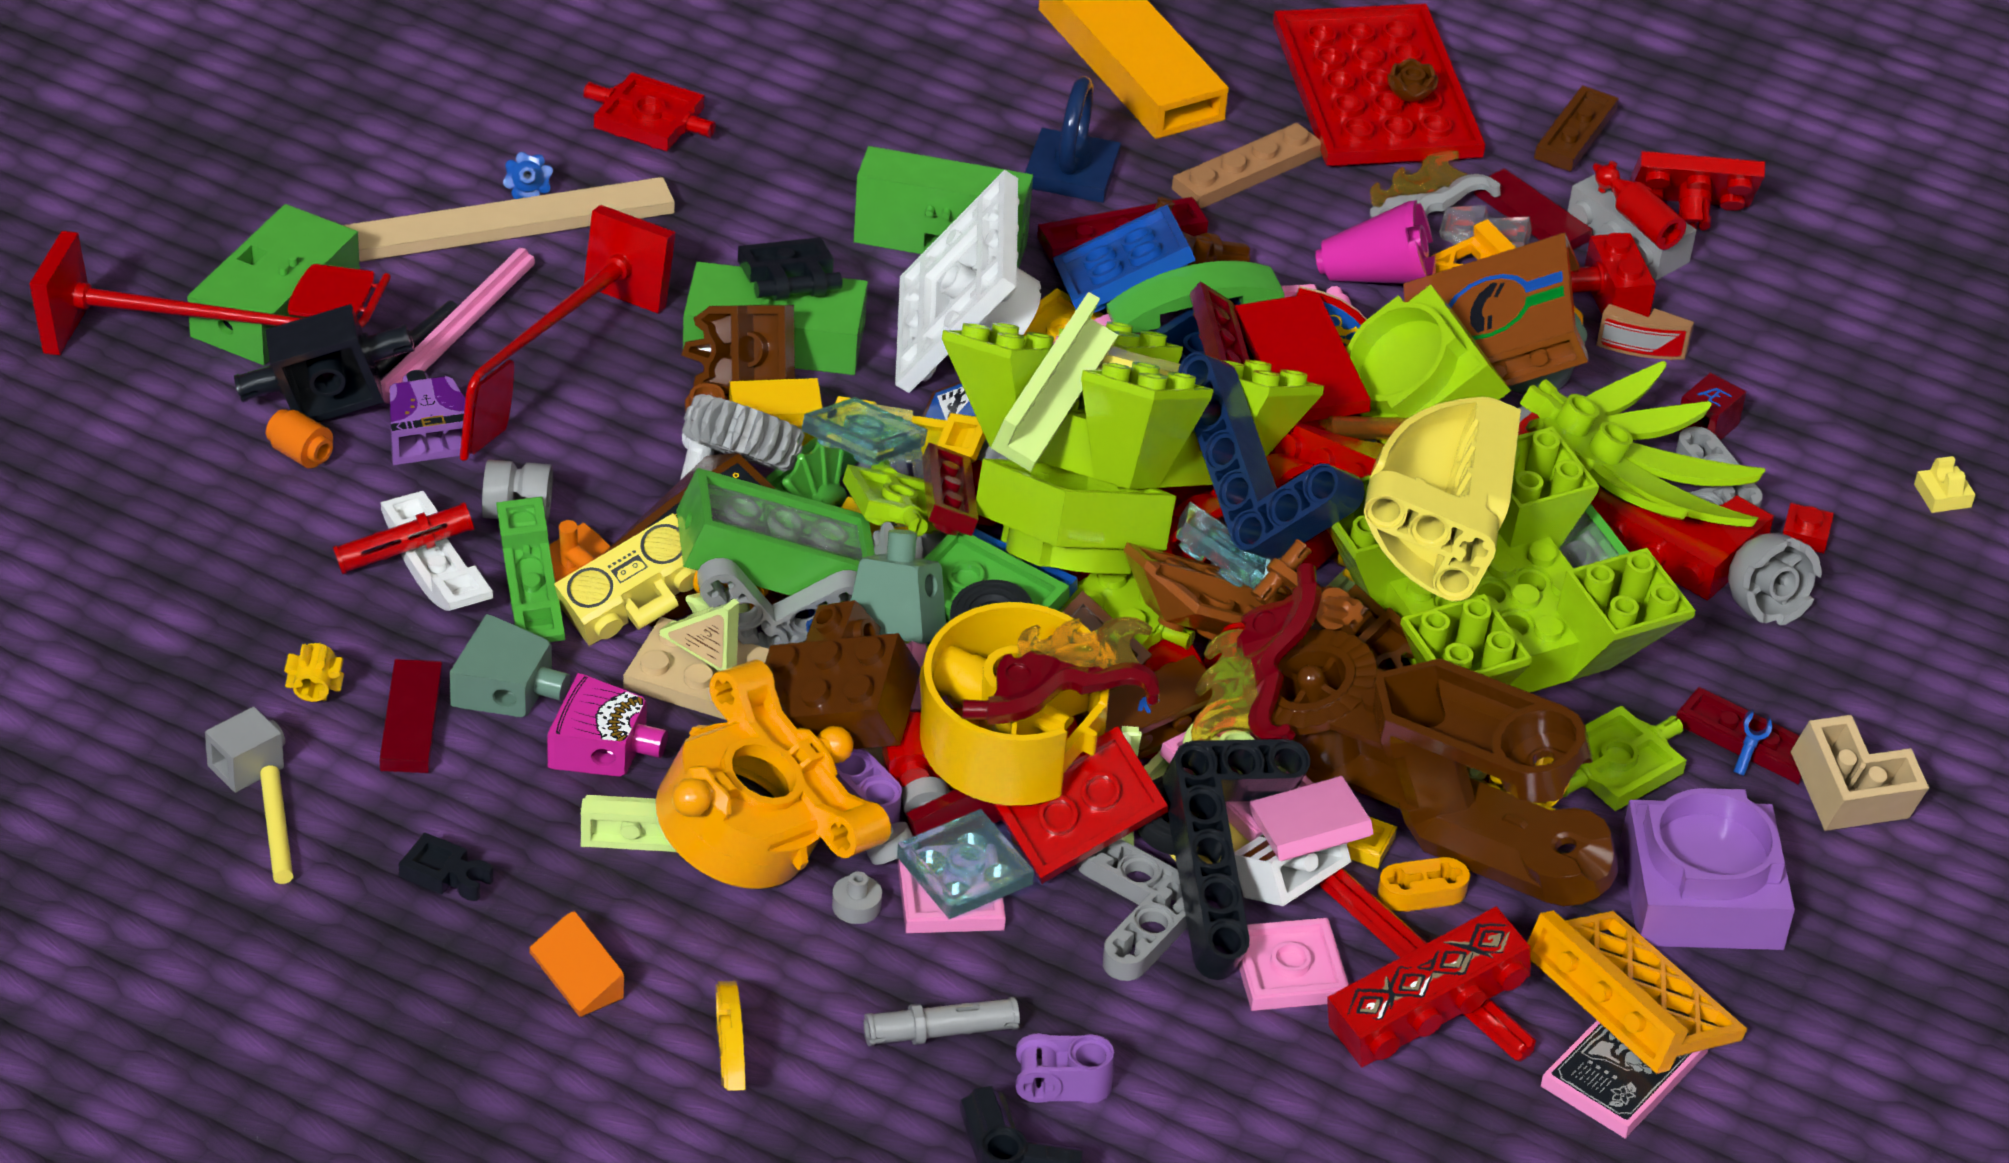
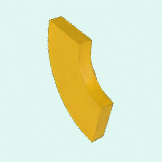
M718 981V984H715L721 1085L727 1091L746 1090L743 1029L737 982Z

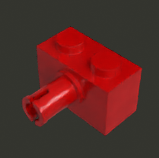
M1610 233L1607 235L1590 236L1585 266L1571 271L1573 293L1591 292L1602 315L1608 304L1649 317L1656 283L1631 233Z

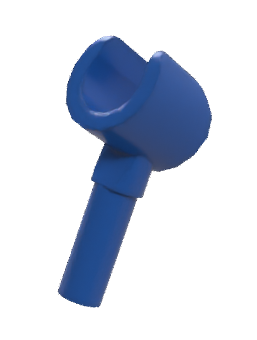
M1754 709L1748 711L1743 719L1746 736L1733 771L1741 776L1745 775L1759 740L1768 737L1772 731L1770 716L1763 730L1753 731L1750 729L1749 722L1753 717Z

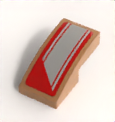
M1608 304L1602 315L1596 346L1644 358L1684 360L1688 353L1694 322L1655 308L1650 316L1646 317Z

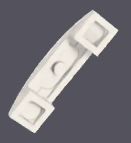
M424 491L380 502L381 511L389 529L416 520L415 515L424 512L428 516L438 512ZM441 525L435 526L428 530H433L435 528L441 527ZM421 531V532H418V533L409 535L408 538H409V537H412V536H415V535H418V534H421L422 532H425V531ZM447 538L435 542L436 547L427 550L425 545L401 554L420 588L434 604L443 610L450 611L493 599L492 589L476 566L467 567Z

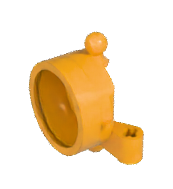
M751 660L716 672L711 677L709 688L712 701L726 718L727 723L692 727L689 733L691 736L683 743L662 780L656 795V813L661 829L669 843L682 858L697 870L720 882L742 888L761 889L781 885L796 876L808 864V858L820 838L841 858L852 857L880 846L889 840L891 823L886 811L877 803L869 802L850 794L836 778L838 773L835 764L843 763L851 756L854 741L850 732L840 726H829L816 737L810 729H797L782 711L775 689L773 674L763 661ZM736 774L756 782L775 798L761 796L749 790L739 781Z

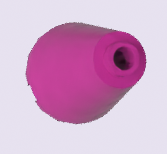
M1417 200L1405 202L1322 240L1321 249L1315 252L1319 273L1326 274L1330 281L1401 284L1435 274V256L1429 257L1428 243L1433 242L1421 203L1417 204Z

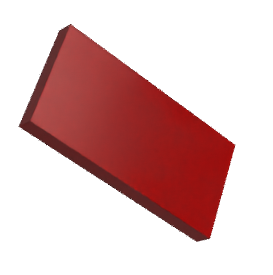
M1319 292L1235 305L1242 335L1254 360L1272 364L1271 371L1279 374L1282 369L1308 374V382L1324 386L1323 395L1299 422L1305 423L1370 412L1371 399Z

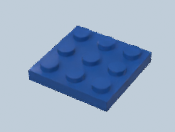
M1168 204L1053 258L1076 310L1088 292L1100 298L1094 313L1107 307L1106 304L1110 300H1113L1140 282L1164 272L1188 266L1189 263L1196 261Z

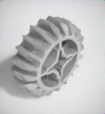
M705 394L696 395L691 405L687 407L683 419L685 422L682 432L690 440L724 454L739 453L747 462L777 471L785 472L792 470L796 463L797 455L803 449L802 442L805 434L796 425L763 411L720 397L717 398Z

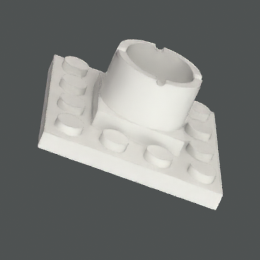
M1004 170L900 276L895 385L908 393L921 381L926 382L934 374L937 365L948 355L942 341L943 330H962L963 323L985 325L992 330V323H1006L1018 326L1019 334L1023 335L1037 312L1041 293L1039 292L1041 289L1040 282L1017 267L1019 257L1017 252V234L1019 231L1018 178L1008 171Z

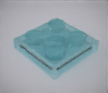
M854 397L806 413L801 431L816 437L817 442L825 447L840 448L854 454V459L860 463L878 465L884 460L895 456H903L909 451L923 447L928 429Z
M1189 502L1179 517L1176 538L1181 541L1179 544L1180 548L1198 561H1203L1206 557L1220 567L1218 570L1219 574L1231 584L1237 587H1242L1243 584H1246L1254 590L1265 575L1266 559L1237 548L1231 540L1226 525Z
M982 809L898 843L897 858L949 920L1033 885L1034 870Z

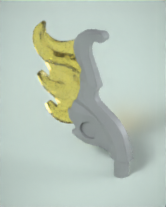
M1450 150L1434 153L1423 160L1422 167L1414 174H1405L1403 166L1398 169L1393 175L1390 189L1381 190L1380 183L1377 182L1371 187L1370 200L1374 207L1370 208V218L1405 202L1417 200V204L1421 203L1426 216L1434 211L1443 212L1474 190L1482 189L1488 191L1493 197L1500 196V183L1486 175L1466 174L1451 167L1449 161L1458 159L1459 151Z

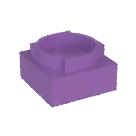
M1698 788L1682 791L1665 801L1629 800L1620 843L1635 928L1642 937L1653 946L1784 950L1795 908L1772 804H1756L1747 798L1746 789Z

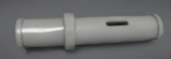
M1015 997L922 1008L920 1003L910 1004L908 1010L875 1014L865 1013L864 1034L868 1046L910 1040L913 1045L925 1044L928 1038L968 1035L1007 1029L1017 1030L1019 1029L1018 1023H1020L1019 1007Z

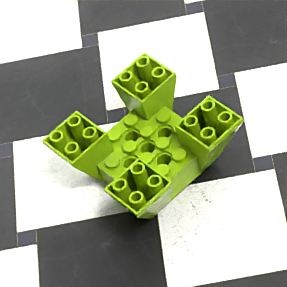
M1107 322L1106 328L1118 334L1113 346L1148 357L1179 363L1183 347L1167 343V335L1152 331H1141L1140 335L1132 333V325L1120 322ZM963 323L962 330H943L942 341L990 447L1005 417L1054 345L1053 336L1035 332H1027L1026 336L1020 335L1018 326L1006 323H992V330L988 326L975 323ZM1221 360L1232 365L1238 374L1266 456L1269 455L1323 395L1324 386L1308 382V374L1282 369L1279 374L1271 371L1272 364L1258 360H1245L1244 364ZM1132 362V367L1117 363H1103L1102 370H1083L1081 377L1083 394L1080 395L1038 461L1127 489L1213 485L1194 427L1212 399L1213 389L1195 384L1196 377L1193 375L1169 372L1168 376L1159 374V366L1143 362Z
M1553 426L1518 435L1510 504L1506 517L1498 531L1495 556L1474 593L1465 600H1445L1425 590L1402 573L1384 554L1373 537L1364 515L1367 488L1371 475L1360 478L1365 489L1364 499L1360 507L1327 528L1355 584L1384 610L1390 607L1401 617L1400 625L1415 658H1407L1411 665L1441 658L1529 693L1609 670L1691 620L1696 612L1648 548L1577 568L1571 566L1559 548L1598 493L1599 485Z

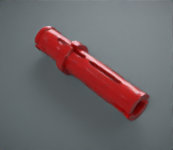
M460 503L461 505L428 516L422 512L415 515L416 520L376 532L340 546H334L333 550L342 575L348 571L389 559L390 557L425 545L427 550L434 548L437 541L469 530H475L466 503ZM446 523L444 526L435 528V529H433V530H428V529H431V528H433V527H435V526H438V525H441V524ZM421 531H425V532H422L421 534H418V535H415V536H412V537H409V538H408L409 535H412V534H415V533H418V532H421ZM400 539V540L397 541V542H394V543H391V544H388V545L379 547V548H377V549H374V550H371V551H368V552H365V553H361L362 551H365V550H368V549L377 547V546H379V545H382V544H385V543H388V542H391V541Z

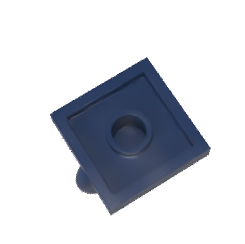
M1086 76L1079 77L1073 84L1065 110L1062 131L1041 128L1025 173L1033 174L1032 190L1103 203L1120 157L1121 142L1087 136L1093 105V83Z

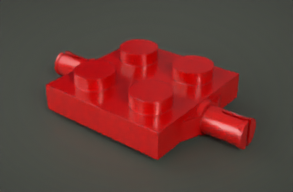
M631 72L622 83L611 88L588 82L583 91L585 99L603 103L594 114V128L618 137L646 144L655 149L668 151L682 134L689 131L706 136L707 138H711L715 132V121L697 117L704 109L703 94Z

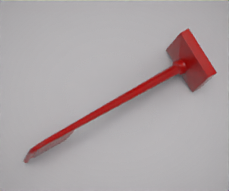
M599 205L592 210L584 284L478 368L472 375L465 397L460 459L462 461L468 459L469 453L474 455L505 431L508 425L513 395L514 361L507 360L481 380L484 375L599 292L657 314L666 308L675 231L603 205Z
M61 231L29 283L44 354L60 355L90 306L274 326L302 319L92 288V285L87 281L79 233ZM313 264L305 271L297 283L288 303V314L309 317L352 304L356 316L360 311L363 312L358 320L361 328H363L369 322L391 276L389 273H384L379 283L376 284L374 283L375 273L373 271ZM372 287L376 288L366 308H364L363 306L369 297Z

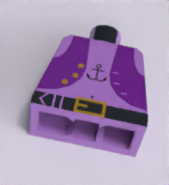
M413 370L403 377L401 383L391 385L389 391L393 465L460 456L465 397L453 378L445 376L429 379L426 372Z

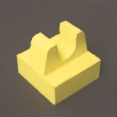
M1953 456L1936 458L1930 470L1917 472L1914 485L1931 513L1972 508L1975 493L1965 479L1964 472L1960 471L1958 466H1954L1955 458Z

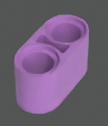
M853 749L848 759L843 763L835 764L838 773L836 778L850 794L879 804L886 811L891 824L900 822L902 787L865 749Z

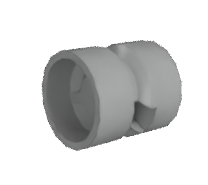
M488 459L485 466L482 491L483 518L498 519L496 502L542 496L546 523H548L553 488L552 465L526 462L522 469H517L513 461Z

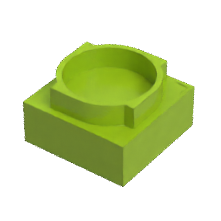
M1431 284L1408 302H1404L1399 295L1396 296L1359 327L1347 347V352L1371 399L1370 412L1361 413V415L1382 444H1386L1391 434L1406 419L1431 406L1474 397H1490L1500 400L1511 391L1458 316Z
M983 459L976 504L978 515L1003 525L1001 541L1006 543L1007 552L1037 566L1077 572L1131 574V568L1124 553L1126 543L1155 550H1167L1176 496L1157 488H1123L1037 461L1030 472L1011 460Z

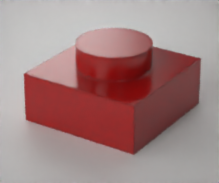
M1790 503L1783 534L1811 546L1814 552L1824 554L1834 513L1812 506Z

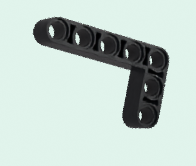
M1206 740L1185 742L1179 746L1163 775V788L1168 805V817L1193 961L1196 969L1209 979L1222 980L1232 975L1247 952L1250 940L1225 802L1254 801L1297 789L1310 767V756L1304 746L1294 740ZM1277 766L1286 769L1288 773H1284L1283 771L1279 770ZM1230 767L1240 770L1242 774L1234 772ZM1184 768L1192 770L1196 775L1189 774ZM1191 811L1199 813L1204 819L1195 817ZM1198 855L1205 856L1213 864L1202 861ZM1206 900H1212L1213 902L1217 903L1221 909H1217L1210 906ZM1214 945L1222 946L1229 954L1219 952Z

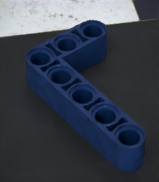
M1201 352L1191 353L1183 359L1178 373L1193 375L1196 377L1195 384L1213 389L1212 399L1194 427L1231 540L1237 548L1265 559H1278L1285 554L1296 539L1305 543L1360 507L1365 493L1364 484L1360 477L1329 464H1317L1277 489L1235 368L1224 361Z

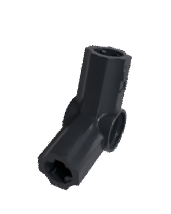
M992 1086L975 1088L969 1096L961 1099L960 1113L977 1163H1082L1083 1149L1026 1141L1024 1135L1015 1127L1004 1093L997 1092Z

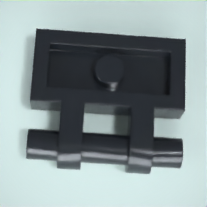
M821 237L738 246L737 261L749 282H755L754 291L756 298L772 297L774 301L786 300L792 294L810 293L811 296L826 295L827 290L842 289L841 273L833 272L834 258Z

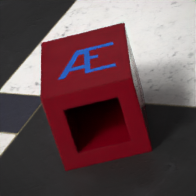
M1710 372L1682 396L1681 404L1711 402V407L1706 415L1688 427L1706 428L1713 432L1721 441L1739 425L1747 391Z

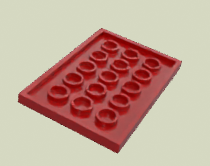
M1427 4L1282 10L1274 12L1273 25L1314 135L1321 142L1320 151L1326 166L1336 165L1342 167L1353 164L1425 162L1428 160L1444 159L1464 160L1466 158H1480L1484 156L1486 144ZM1408 58H1413L1420 64L1432 65L1435 75L1438 76V83L1433 93L1419 102H1407L1399 99L1391 91L1387 80V74H1390L1394 63L1398 64Z

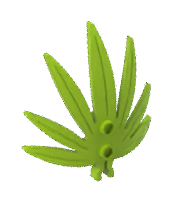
M1665 361L1658 362L1622 378L1586 397L1579 394H1571L1567 398L1559 393L1551 382L1545 379L1539 387L1535 385L1530 386L1520 401L1522 406L1539 417L1529 421L1525 428L1528 432L1553 426L1594 480L1612 494L1629 503L1676 520H1684L1687 516L1712 523L1752 527L1759 519L1758 517L1736 512L1706 501L1660 478L1700 486H1735L1759 481L1766 470L1765 468L1711 461L1633 443V440L1657 438L1684 429L1702 419L1711 407L1710 401L1621 413L1635 404L1650 390L1666 368L1667 364Z

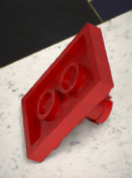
M1641 151L1629 180L1642 182L1662 201L1679 202V216L1696 230L1697 222H1699V228L1704 231L1711 227L1710 204L1720 205L1722 209L1731 211L1740 210L1744 207L1749 208L1765 177V161Z
M1118 726L1097 737L1096 753L1093 756L1081 752L1063 774L1062 793L1059 798L1044 803L1022 806L992 803L1041 884L1168 812L1166 801Z

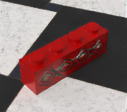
M1495 906L1328 996L1329 1027L1361 1068L1376 1060L1387 1059L1399 1047L1418 1037H1426L1433 1034L1445 1022L1462 1013L1468 1014L1475 1011L1484 1001L1502 991H1511L1519 987L1526 978L1531 976V947L1499 908Z

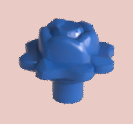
M519 152L516 156V161L509 160L506 162L507 173L503 180V185L508 189L513 188L511 194L514 199L540 196V193L547 194L550 192L549 179L553 169L549 165H544L545 160L542 155L530 156L524 152Z

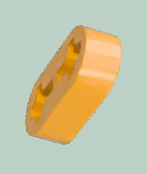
M1450 857L1391 864L1385 867L1380 874L1377 896L1379 901L1388 909L1397 912L1455 905L1465 899L1470 872L1464 863Z

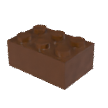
M899 633L770 645L765 664L773 674L775 689L782 711L797 729H810L817 737L826 727H843L852 736L854 741L853 749L901 745L921 668Z

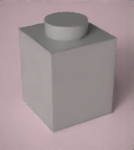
M254 706L205 731L207 766L235 793L261 780L260 771L266 766H276L279 770L284 768L283 746L285 745V737L283 731L274 720H268Z

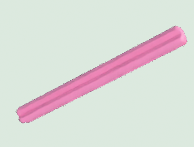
M518 248L414 348V352H410L381 380L384 403L390 404L389 387L391 385L401 383L403 377L410 371L422 370L425 372L535 265V258L528 253L527 249Z

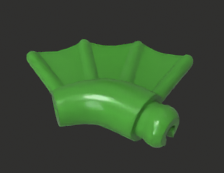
M818 440L815 448L810 453H799L793 471L787 478L782 480L786 490L790 494L836 507L842 506L847 498L845 489L840 486L845 451L844 442L839 441L833 446H828L823 440Z

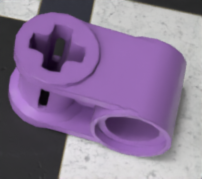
M1038 1033L1023 1037L1017 1043L1016 1057L1021 1063V1073L1016 1079V1090L1021 1098L1035 1103L1048 1101L1096 1103L1110 1095L1113 1087L1114 1049L1107 1039L1092 1034L1054 1036ZM1038 1048L1042 1050V1059H1037ZM1038 1077L1041 1078L1040 1088L1036 1087V1078Z

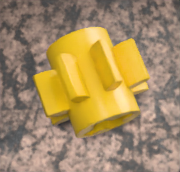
M302 644L300 656L290 653L287 656L284 669L287 673L285 686L286 688H293L294 693L302 700L309 702L326 701L329 689L333 691L341 690L344 673L341 670L344 659L336 657L334 651L324 644Z

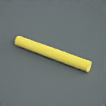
M266 766L261 769L260 778L273 880L278 884H286L293 879V870L280 771L276 766Z

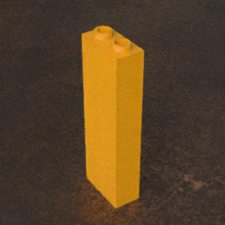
M1039 0L1038 10L1155 139L1225 120L1229 87L1148 0Z

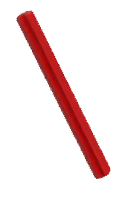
M1343 868L1320 882V887L1399 958L1427 944L1425 940ZM1491 999L1484 1001L1475 1011L1463 1014L1515 1061L1522 1062L1526 1057H1530L1533 1054L1536 1039Z

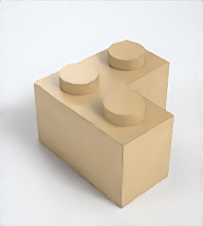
M1852 715L1810 720L1791 750L1824 831L1908 819L1929 789L1912 748L1869 754Z

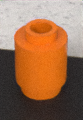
M279 410L270 418L267 424L266 437L271 442L272 447L306 468H314L324 463L333 451V434L331 430L298 410Z

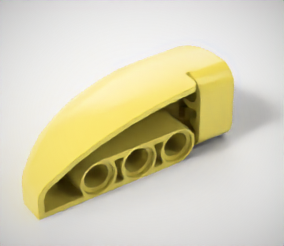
M1474 397L1443 402L1424 409L1406 419L1391 434L1375 461L1369 479L1364 515L1378 545L1390 561L1410 580L1445 600L1462 601L1474 593L1495 556L1498 531L1506 517L1510 504L1521 409L1495 398Z

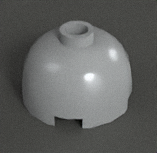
M1769 533L1758 535L1746 541L1736 552L1730 564L1728 582L1734 601L1748 616L1761 623H1769L1776 620L1778 625H1786L1799 618L1812 605L1814 598L1809 595L1814 587L1815 576L1821 578L1822 570L1819 557L1811 546L1785 534Z

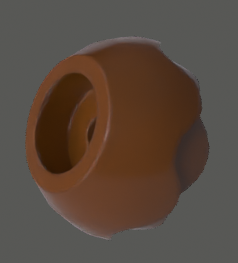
M1408 58L1401 63L1393 64L1390 74H1387V80L1391 91L1399 99L1407 102H1419L1433 93L1438 83V76L1435 75L1432 65L1420 64L1417 60Z

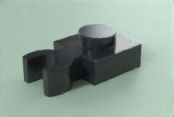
M424 832L399 862V877L439 894H443L449 886L457 888L459 895L464 899L478 901L480 898V883L475 880L491 885L493 882V867L482 860L468 861L467 849Z

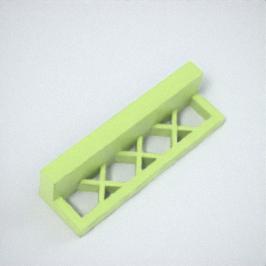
M1090 292L1087 293L1005 417L991 446V449L1030 472L1082 394V371L1097 370L1118 334L1091 319L1100 298Z
M586 795V798L582 799L581 847L677 852L665 837L656 813V799Z

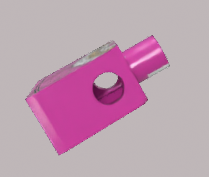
M578 673L548 731V768L621 777L627 774L636 753L661 758L666 748L668 731L646 725L647 701L642 696Z

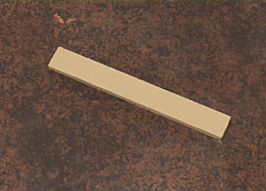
M664 177L343 226L358 231L359 262L590 227L592 210L599 205L639 219L674 213L675 202Z

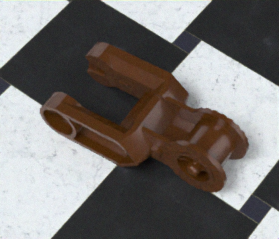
M1330 629L1308 630L1307 634L1280 660L1278 670L1283 674L1284 679L1272 714V724L1275 726L1288 724L1295 731V737L1292 740L1302 744L1309 753L1310 767L1305 775L1313 783L1343 776L1350 789L1401 809L1404 823L1424 852L1438 858L1450 857L1464 863L1469 871L1546 903L1560 906L1581 905L1598 898L1611 887L1618 874V859L1612 834L1605 820L1592 811L1579 808L1554 809L1541 804L1562 799L1566 786L1582 764L1593 762L1586 727L1577 713L1566 706L1441 658L1382 671L1378 669L1374 654L1368 645L1357 636L1349 635L1344 631H1333ZM1251 665L1249 672L1246 674L1244 686L1245 696L1250 709L1258 696L1253 665ZM1543 757L1554 759L1553 762L1546 765H1535L1536 761ZM1467 766L1499 778L1504 788L1472 776ZM1565 844H1574L1576 846L1569 853L1557 851L1560 846Z

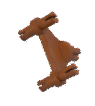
M1296 539L1280 560L1273 558L1266 566L1269 573L1251 591L1252 596L1256 597L1257 601L1263 605L1268 604V601L1282 585L1287 586L1292 592L1298 586L1297 572L1295 570L1312 553L1305 543ZM1327 586L1322 588L1320 605L1314 623L1321 628L1344 631L1349 635L1355 636L1365 622L1372 617V613L1367 610L1360 600L1351 598L1343 589Z

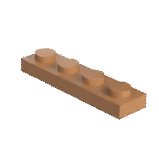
M1295 123L1174 175L1172 190L1182 198L1193 197L1200 209L1322 156L1320 151L1321 142L1299 123Z

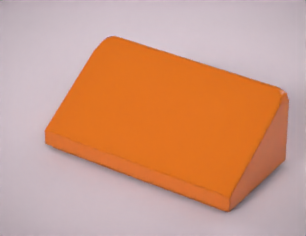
M575 911L565 915L529 947V953L579 1017L624 998V974Z

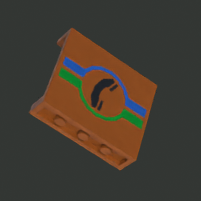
M1565 233L1403 283L1404 302L1410 301L1431 284L1458 316L1508 387L1588 362L1587 349L1576 328L1571 271L1578 270L1579 263Z

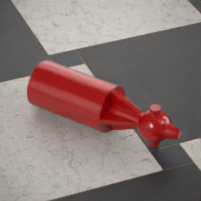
M1610 161L1608 165L1597 163L1593 165L1595 180L1599 186L1598 191L1606 193L1607 189H1612L1616 198V210L1661 250H1666L1681 240L1686 231V221L1642 182L1620 179V173L1616 168L1617 163L1614 161Z

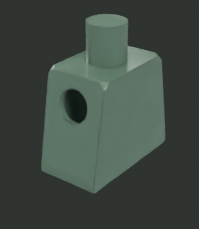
M889 530L887 554L866 556L860 560L851 601L856 600L863 606L866 612L881 627L879 635L899 633L904 641H914L921 644L931 642L937 632L946 624L942 567L937 561L915 558L917 532Z
M486 614L450 670L451 706L524 717L529 714L540 695L563 701L570 687L571 676L568 673L552 669V645L547 639Z

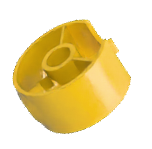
M994 603L973 608L956 616L946 623L933 637L928 646L919 676L921 691L920 741L928 763L950 786L970 797L994 804L1022 806L1044 803L1061 796L1063 774L1081 752L1091 756L1096 753L1097 737L1105 733L1110 689L1083 695L1074 690L1066 689L1059 692L1041 711L1026 719L987 725V720H979V726L962 719L942 699L946 695L953 702L963 706V699L988 700V697L994 696L997 690V667L1005 654H1012L1014 658H1020L1029 651H1040L1076 666H1099L1102 669L1110 667L1109 659L1100 641L1086 626L1069 615L1032 603ZM1088 711V716L1067 739L1068 732L1066 729L1074 721V718L1071 716Z

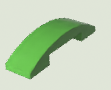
M1215 261L1189 265L1156 275L1124 291L1107 303L1106 306L1112 322L1132 325V333L1136 334L1141 331L1161 328L1160 314L1193 307L1189 293L1200 281L1227 299L1238 297L1241 304L1284 298V291L1270 266L1246 261Z
M542 496L496 502L514 625L545 638L549 642L565 640L560 603L554 585L555 577Z

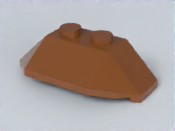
M1126 543L1124 553L1143 600L1147 606L1159 615L1158 622L1169 629L1183 632L1185 627L1194 628L1202 636L1216 641L1225 626L1242 622L1241 617L1263 605L1251 594V591L1263 579L1261 577ZM1282 585L1268 603L1284 600L1293 593Z

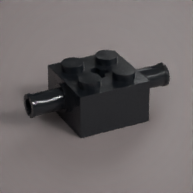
M349 304L266 329L270 366L244 374L234 375V381L238 395L243 403L253 398L280 391L284 394L290 410H298L316 422H320L383 403L384 399L377 361L406 352H414L415 349L407 324L369 336L367 332L363 333L353 306Z

